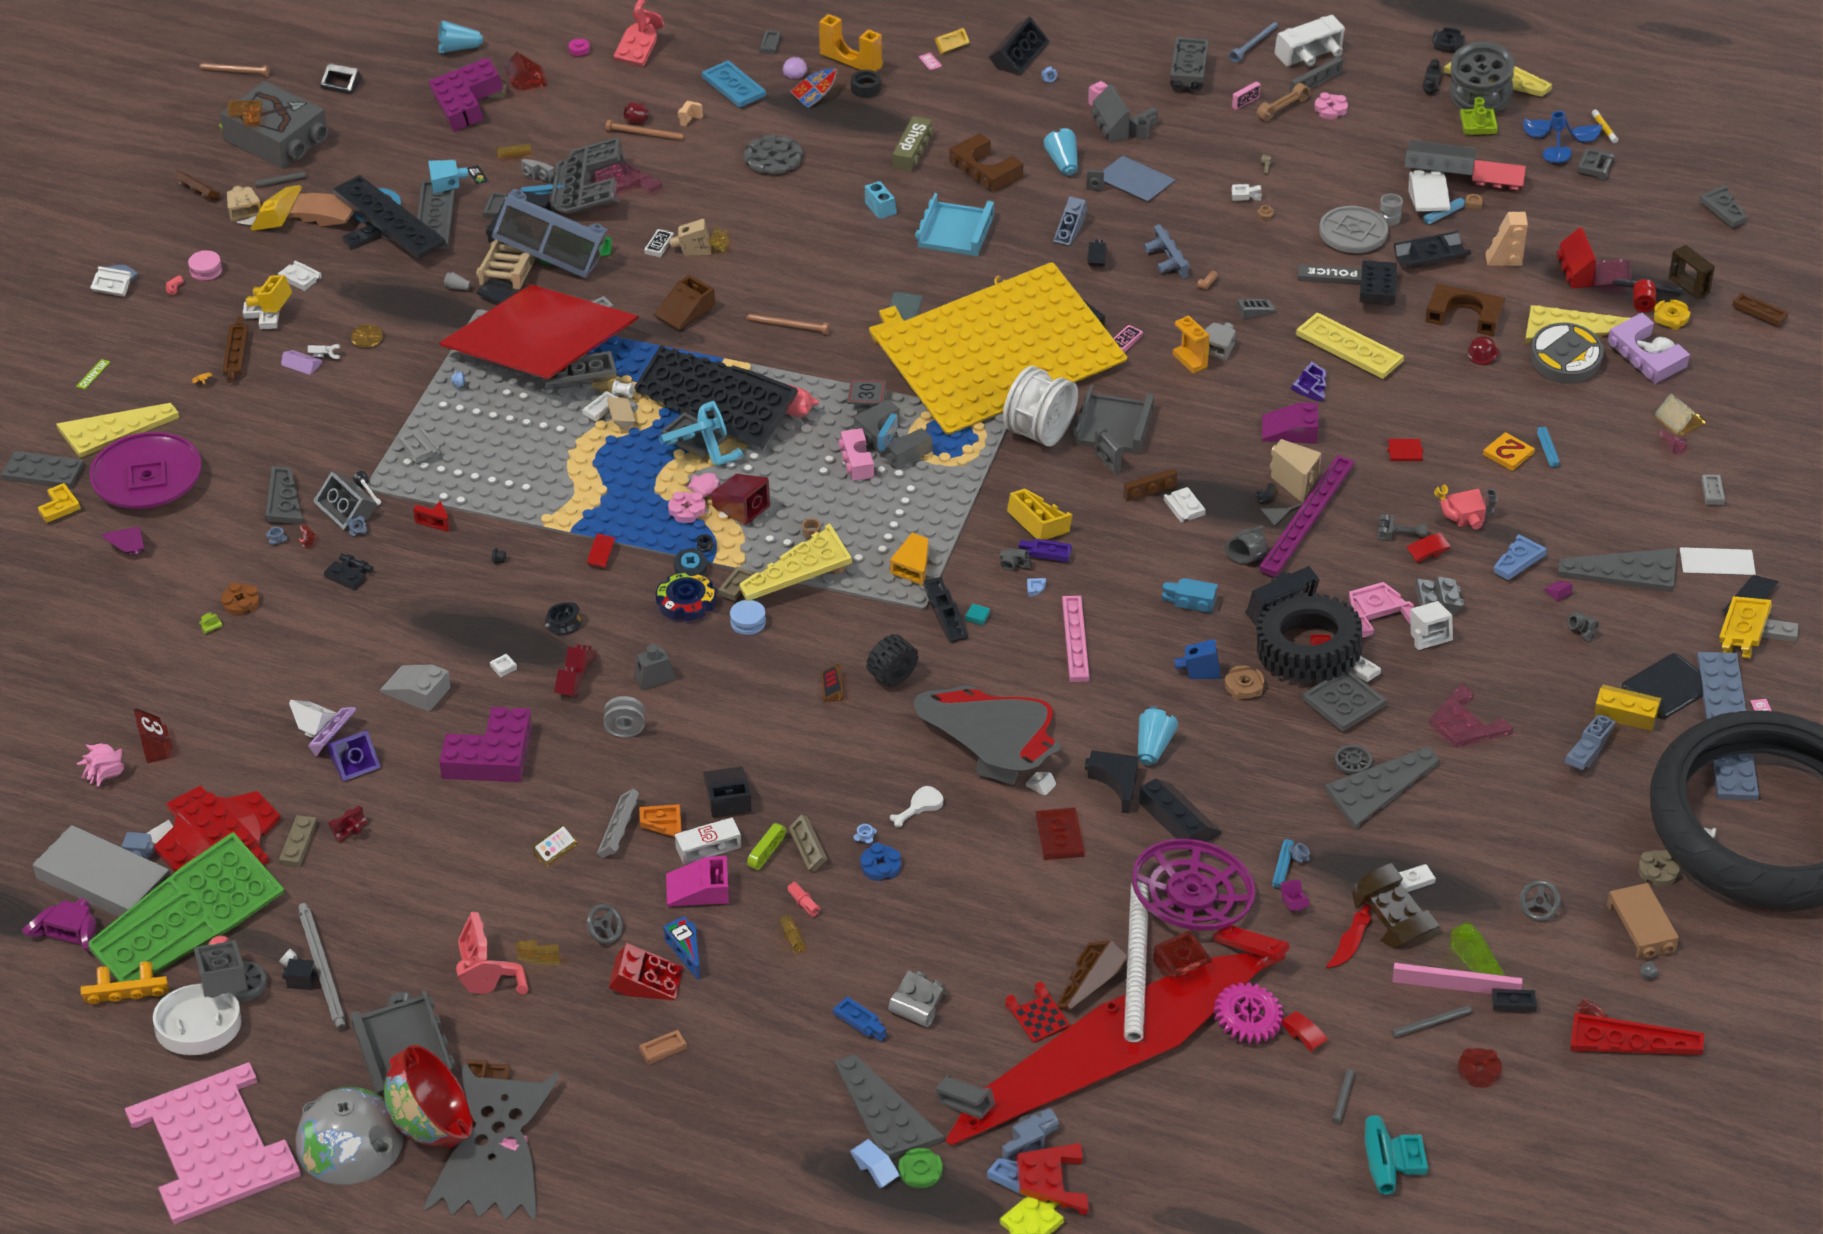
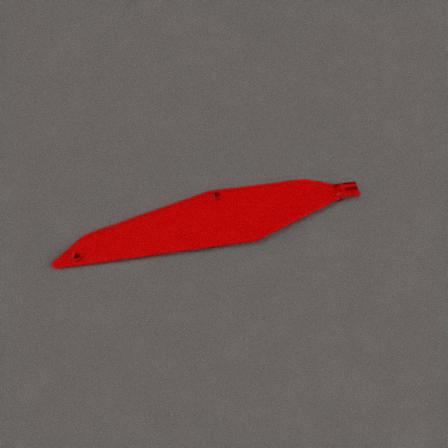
M1255 953L1210 957L1194 964V966L1189 967L1190 969L1188 967L1183 969L1189 972H1176L1146 985L1143 1038L1139 1042H1129L1124 1037L1126 994L1099 1005L984 1089L991 1088L995 1100L993 1107L982 1119L962 1112L946 1138V1142L949 1145L959 1143L1179 1046L1214 1014L1215 1000L1218 999L1219 993H1223L1224 988L1230 989L1231 984H1235L1238 987L1239 982L1245 985L1260 970L1285 960L1286 955H1282L1278 960Z

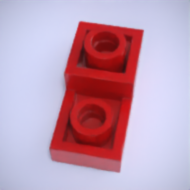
M597 533L587 565L606 569L615 538Z
M1441 533L1430 535L1407 546L1409 553L1417 564L1431 555L1437 557L1451 548Z
M1297 1011L1281 1020V1024L1294 1039L1298 1036L1310 1052L1328 1040L1312 1021Z

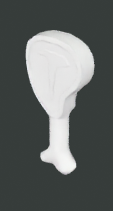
M924 786L913 795L910 808L899 815H890V821L895 823V827L900 828L903 822L914 814L939 810L943 806V796L935 788Z

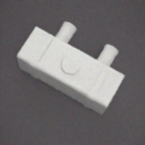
M1329 15L1292 29H1286L1277 34L1275 55L1286 67L1302 61L1308 66H1312L1316 62L1315 57L1328 52H1332L1335 57H1338L1343 52L1341 47L1345 28L1333 15Z

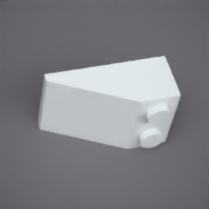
M1415 170L1414 172H1409L1408 191L1416 211L1450 210L1446 177L1443 171L1431 170L1424 172L1423 170Z

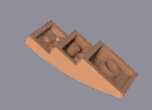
M303 193L298 194L286 219L300 217L303 223L316 221L319 227L347 223L355 210L333 194Z

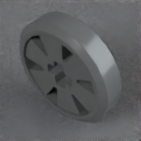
M242 961L247 990L233 995L237 998L238 1002H248L259 997L264 992L267 986V978L264 969L259 964Z

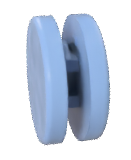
M743 600L734 604L730 610L732 629L742 635H753L760 632L766 624L765 608L763 605L754 600Z

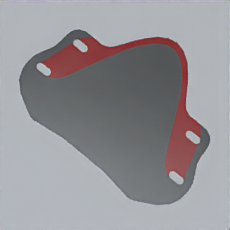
M961 685L943 690H930L919 694L914 699V707L920 718L950 734L970 748L987 764L1010 770H1028L1039 766L1047 756L1061 749L1060 743L1046 734V729L1053 716V709L1043 700L1029 697L990 696L971 685ZM964 689L970 690L974 693V695L967 694L966 692H964ZM934 694L941 698V700H935L931 695ZM1042 742H1047L1053 747L1048 748L1045 745H1043ZM1022 757H1028L1033 763L1026 762Z

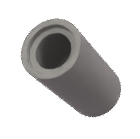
M900 992L893 994L888 1006L890 1012L924 1027L931 1025L936 1013V1008L921 1001H915L914 998Z

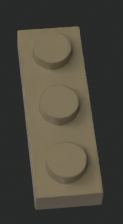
M296 816L279 858L280 865L300 868L317 825L316 817Z
M801 815L789 827V830L808 870L815 872L827 860V857L808 817Z

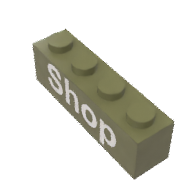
M915 116L911 118L892 154V168L912 171L914 166L918 164L919 156H922L924 147L928 145L929 137H932L934 132L931 119Z

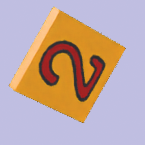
M1505 432L1483 450V455L1513 471L1534 454L1535 448Z

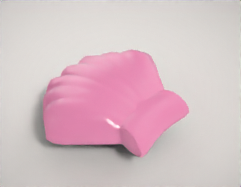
M710 472L700 476L694 475L687 489H692L695 493L698 492L703 497L712 495L711 492L719 487V479L714 473Z

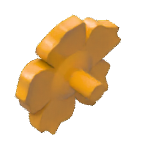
M204 373L192 379V382L201 381L202 385L206 384L205 379L213 376V374Z

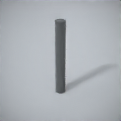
M305 172L273 177L255 181V186L257 188L304 179L306 176Z
M1347 1069L1332 1119V1122L1335 1124H1340L1355 1073L1352 1069Z

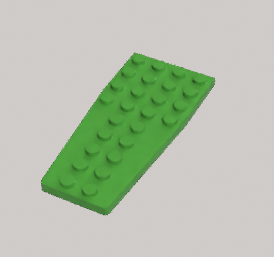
M232 832L182 866L89 941V949L104 967L110 969V974L117 982L140 980L139 964L141 962H151L153 975L194 952V947L204 946L214 937L221 936L235 928L284 893V888L236 834Z

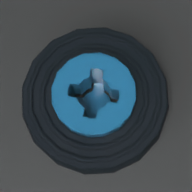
M695 548L681 550L674 558L676 574L687 573L689 576L697 574L703 576L707 570L705 554ZM683 577V578H682V579H685V580H696L695 578H690V577Z

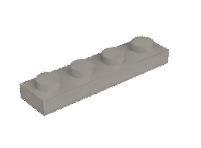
M634 788L622 794L619 798L597 852L601 858H605L610 854L613 855L619 849L618 844L625 834L624 829L631 819L632 810L637 805L636 800L639 792Z

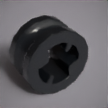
M702 534L697 537L698 550L709 552L713 549L714 544L711 535Z

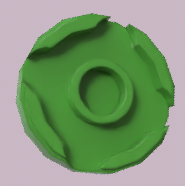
M916 1148L909 1150L903 1158L901 1157L898 1170L900 1178L907 1185L914 1188H926L938 1182L942 1176L943 1164L940 1157L932 1153L931 1150Z

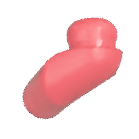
M178 275L166 283V292L170 295L176 294L177 286L184 282L183 278Z

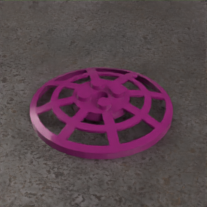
M1172 839L1156 843L1139 855L1132 871V886L1143 906L1161 920L1185 929L1212 931L1232 926L1248 914L1255 896L1254 881L1245 865L1223 848L1200 840ZM1188 849L1192 850L1191 860L1178 859L1167 862L1161 852ZM1204 852L1215 856L1230 866L1220 872L1213 866L1200 862V853ZM1154 856L1160 866L1153 871L1149 879L1139 874V870L1149 858ZM1189 866L1190 870L1176 873L1173 867ZM1198 868L1213 874L1215 877L1210 879L1198 872ZM1164 871L1170 877L1168 885L1156 881L1158 876ZM1235 872L1240 875L1245 883L1247 890L1245 895H1235L1233 886L1228 877ZM1137 881L1149 886L1150 894L1155 903H1149L1138 888ZM1222 882L1228 895L1217 894L1216 885ZM1155 888L1167 892L1169 899L1161 901L1156 894ZM1215 901L1227 902L1220 912L1211 907ZM1234 902H1246L1244 910L1236 917L1230 919L1224 916L1230 911ZM1176 905L1185 910V915L1174 912L1168 907ZM1158 909H1163V910H1164L1165 912H1167L1168 914H1170V915H1172V916H1174V917H1177V918H1179V919H1182V920H1184V921H1181V920L1175 919V918H1173V917H1170V916L1164 914L1163 912L1159 911ZM1204 910L1211 915L1207 917H1193V911ZM1216 919H1217L1218 921H1220V923H1214V924H1196V923H1193V922H1208V921H1213V920H1216Z

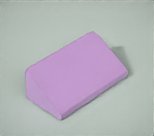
M294 350L283 352L281 362L283 366L306 374H312L322 364L320 359Z

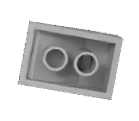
M402 665L380 689V693L430 712L451 688L449 671L435 665Z

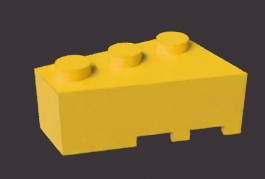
M1027 489L1010 493L1007 512L1036 539L1047 540L1070 531L1073 514L1061 512L1058 510V506L1055 504L1050 506L1044 502L1042 497Z

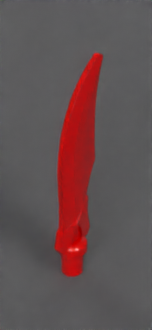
M1364 903L1362 909L1354 914L1350 929L1342 934L1338 949L1334 957L1326 964V968L1336 967L1345 963L1356 952L1363 932L1371 921L1369 914L1371 906L1368 903Z

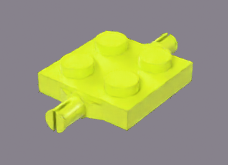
M1027 1196L1000 1218V1224L1010 1234H1051L1064 1223V1217L1054 1210L1059 1203L1053 1201L1046 1203Z

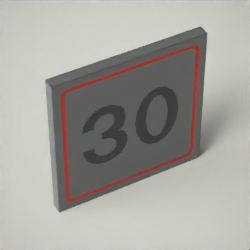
M850 379L847 404L878 405L884 402L886 381Z

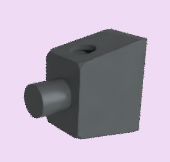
M650 644L647 646L646 652L636 656L634 679L641 690L676 679L670 659L663 647Z

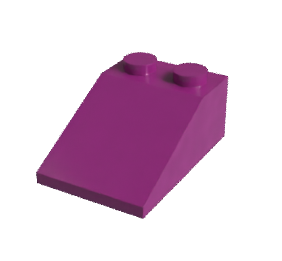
M1300 402L1262 415V441L1279 442L1282 439L1291 443L1317 444L1318 403Z

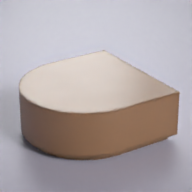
M1477 194L1467 195L1465 198V208L1482 210V197Z

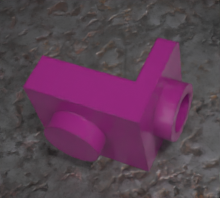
M1299 879L1280 884L1282 902L1290 911H1300L1305 907H1310L1309 898L1302 892V883Z

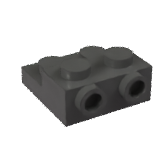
M1438 576L1435 582L1418 578L1415 581L1414 585L1419 606L1438 601L1454 617L1463 608L1464 600L1459 597L1460 586L1456 585L1454 579Z

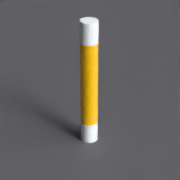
M1593 110L1591 114L1598 124H1602V129L1612 143H1617L1618 138L1600 113L1597 110Z

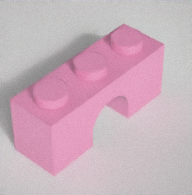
M863 429L841 431V439H838L839 449L843 450V462H847V474H851L852 481L874 478V463L870 452H866V438Z

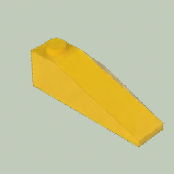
M301 185L285 187L266 200L256 216L251 230L282 226L302 188Z

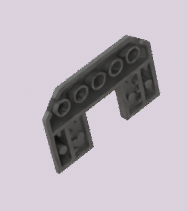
M619 137L574 149L568 154L569 157L564 162L561 160L556 164L551 207L565 214L591 212L621 203L616 195L617 182L615 178L593 183L596 170L625 162ZM558 184L565 186V187H560V188L557 189V185H558Z

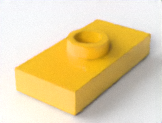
M964 28L935 38L940 54L970 43Z

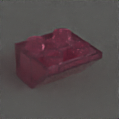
M1623 258L1608 261V263L1607 260L1596 261L1593 287L1613 285L1614 278L1632 281L1629 260L1624 261Z

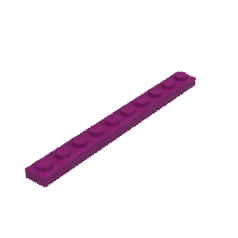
M1339 455L1336 456L1261 563L1260 572L1273 577L1279 575L1353 468L1354 460Z

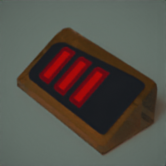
M836 664L821 672L824 702L843 700L840 664Z

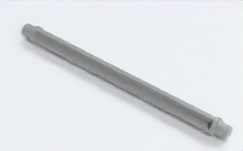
M302 903L298 906L299 916L305 930L329 1011L337 1030H344L346 1028V1019L339 1002L312 912L306 903Z

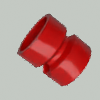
M1647 279L1639 280L1633 286V306L1639 312H1650L1656 306V286Z

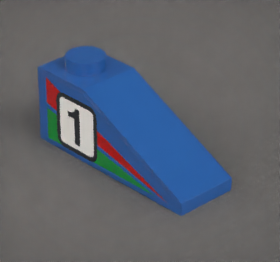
M683 916L663 926L664 940L698 980L700 979V966L696 938L697 928L693 922H689Z

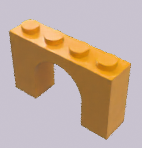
M828 14L819 21L820 54L860 70H873L877 72L882 67V34L868 29L859 37V52L851 49L843 39L842 19Z

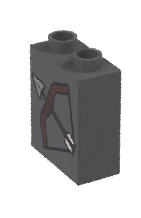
M266 81L220 113L225 141L282 169L294 160L301 159L306 151L317 143H322L328 135L323 108Z

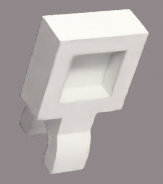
M1249 184L1232 185V200L1243 201L1249 200V197H1252V199L1259 201L1261 200V186L1249 187Z
M339 344L332 346L308 345V353L313 354V357H324V354H329L334 359H340V355L333 354L334 349H340Z

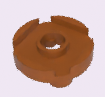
M237 582L231 583L229 588L221 595L222 607H224L226 613L234 616L244 615V612L249 610L250 613L253 612L260 604L257 587Z

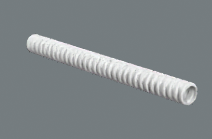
M1137 881L1138 888L1149 902V886ZM1131 883L1124 1037L1129 1042H1139L1143 1038L1148 910L1138 900Z

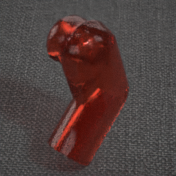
M302 525L299 529L303 534V539L300 538V543L305 547L311 546L316 534L307 525Z
M1587 999L1581 1000V1003L1577 1005V1009L1582 1014H1586L1589 1010L1594 1016L1609 1018L1598 1004Z

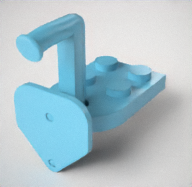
M715 401L705 403L699 408L698 423L671 431L659 437L661 445L666 444L667 447L676 444L680 438H683L685 441L696 436L695 433L702 432L711 461L717 466L744 457L739 448L732 453L721 456L713 430L719 429L722 437L727 435V431ZM713 410L715 418L708 419L706 412Z

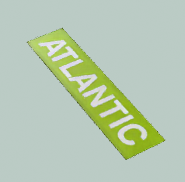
M101 359L76 387L86 389L110 361Z

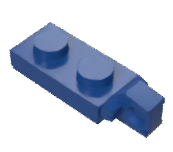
M846 997L833 1008L835 1016L868 1037L872 1035L873 1038L879 1041L887 1037L886 1028L882 1026L879 1017L851 998Z

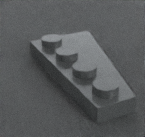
M272 466L265 521L303 524L291 468Z

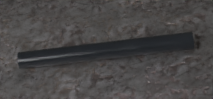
M1613 279V285L1633 288L1637 282ZM1655 284L1657 292L1682 294V288Z

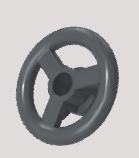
M1534 880L1523 888L1520 894V906L1524 914L1530 919L1546 921L1551 919L1559 910L1561 903L1560 894L1552 883L1546 880ZM1539 886L1538 893L1534 899L1526 902L1528 892L1533 887ZM1546 888H1548L1553 893L1554 906H1551V896L1548 893H1545ZM1540 897H1543L1544 899L1543 904H1540L1538 902V899ZM1536 906L1540 909H1546L1548 913L1536 915L1529 908Z
M598 904L590 910L587 917L588 931L598 943L609 945L615 943L620 938L623 929L622 919L618 911L611 905ZM607 910L604 917L594 919L598 911ZM612 916H614L617 925L615 934L611 929L610 920ZM604 933L608 938H602L599 935Z

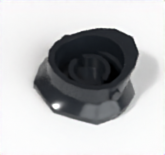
M562 602L552 606L548 610L547 616H545L546 629L556 635H566L577 631L582 624V619L578 613L580 610L579 606L573 602Z

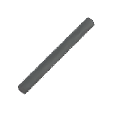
M1467 1005L1393 1029L1391 1033L1396 1038L1470 1014L1472 1010Z

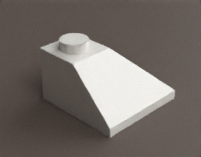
M290 700L289 702L298 728L306 731L305 735L315 738L337 714L332 710L309 701Z

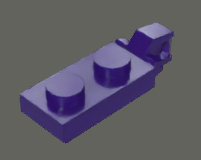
M1035 538V541L1020 540L1018 550H1028L1029 556L1069 562L1072 545Z

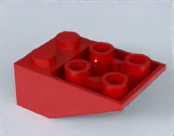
M625 943L616 956L608 988L631 997L675 1001L683 966Z

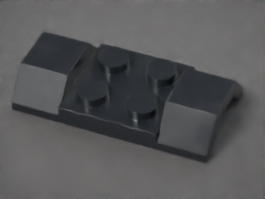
M1458 231L1394 243L1396 260L1402 270L1419 267L1420 265L1426 266L1467 257L1471 254L1470 249L1465 250L1462 246Z

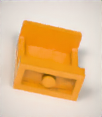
M1190 316L1175 321V326L1182 331V344L1173 349L1172 355L1193 374L1208 368L1210 334Z

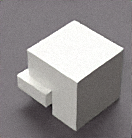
M1438 601L1410 609L1411 636L1414 638L1417 650L1453 640L1452 614Z

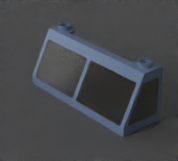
M513 189L505 200L492 238L586 278L599 261L608 229L600 224H592L589 227L581 225L526 201L527 196L521 190Z

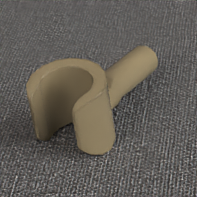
M1265 154L1262 155L1261 164L1265 165L1264 175H1268L1271 156Z

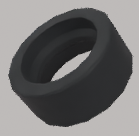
M873 70L855 72L851 76L852 93L862 98L874 97L881 91L880 74ZM869 82V83H873V84H870V85H862V84H860V83Z

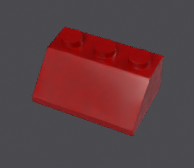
M1580 227L1560 242L1559 250L1556 253L1557 260L1561 262V269L1566 274V281L1570 283L1572 289L1592 287L1596 264L1595 255L1583 228Z

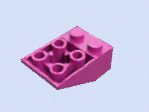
M727 856L705 857L667 873V907L729 903Z

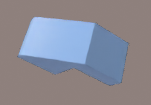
M869 1139L850 1151L861 1170L868 1169L879 1188L899 1176L889 1156Z

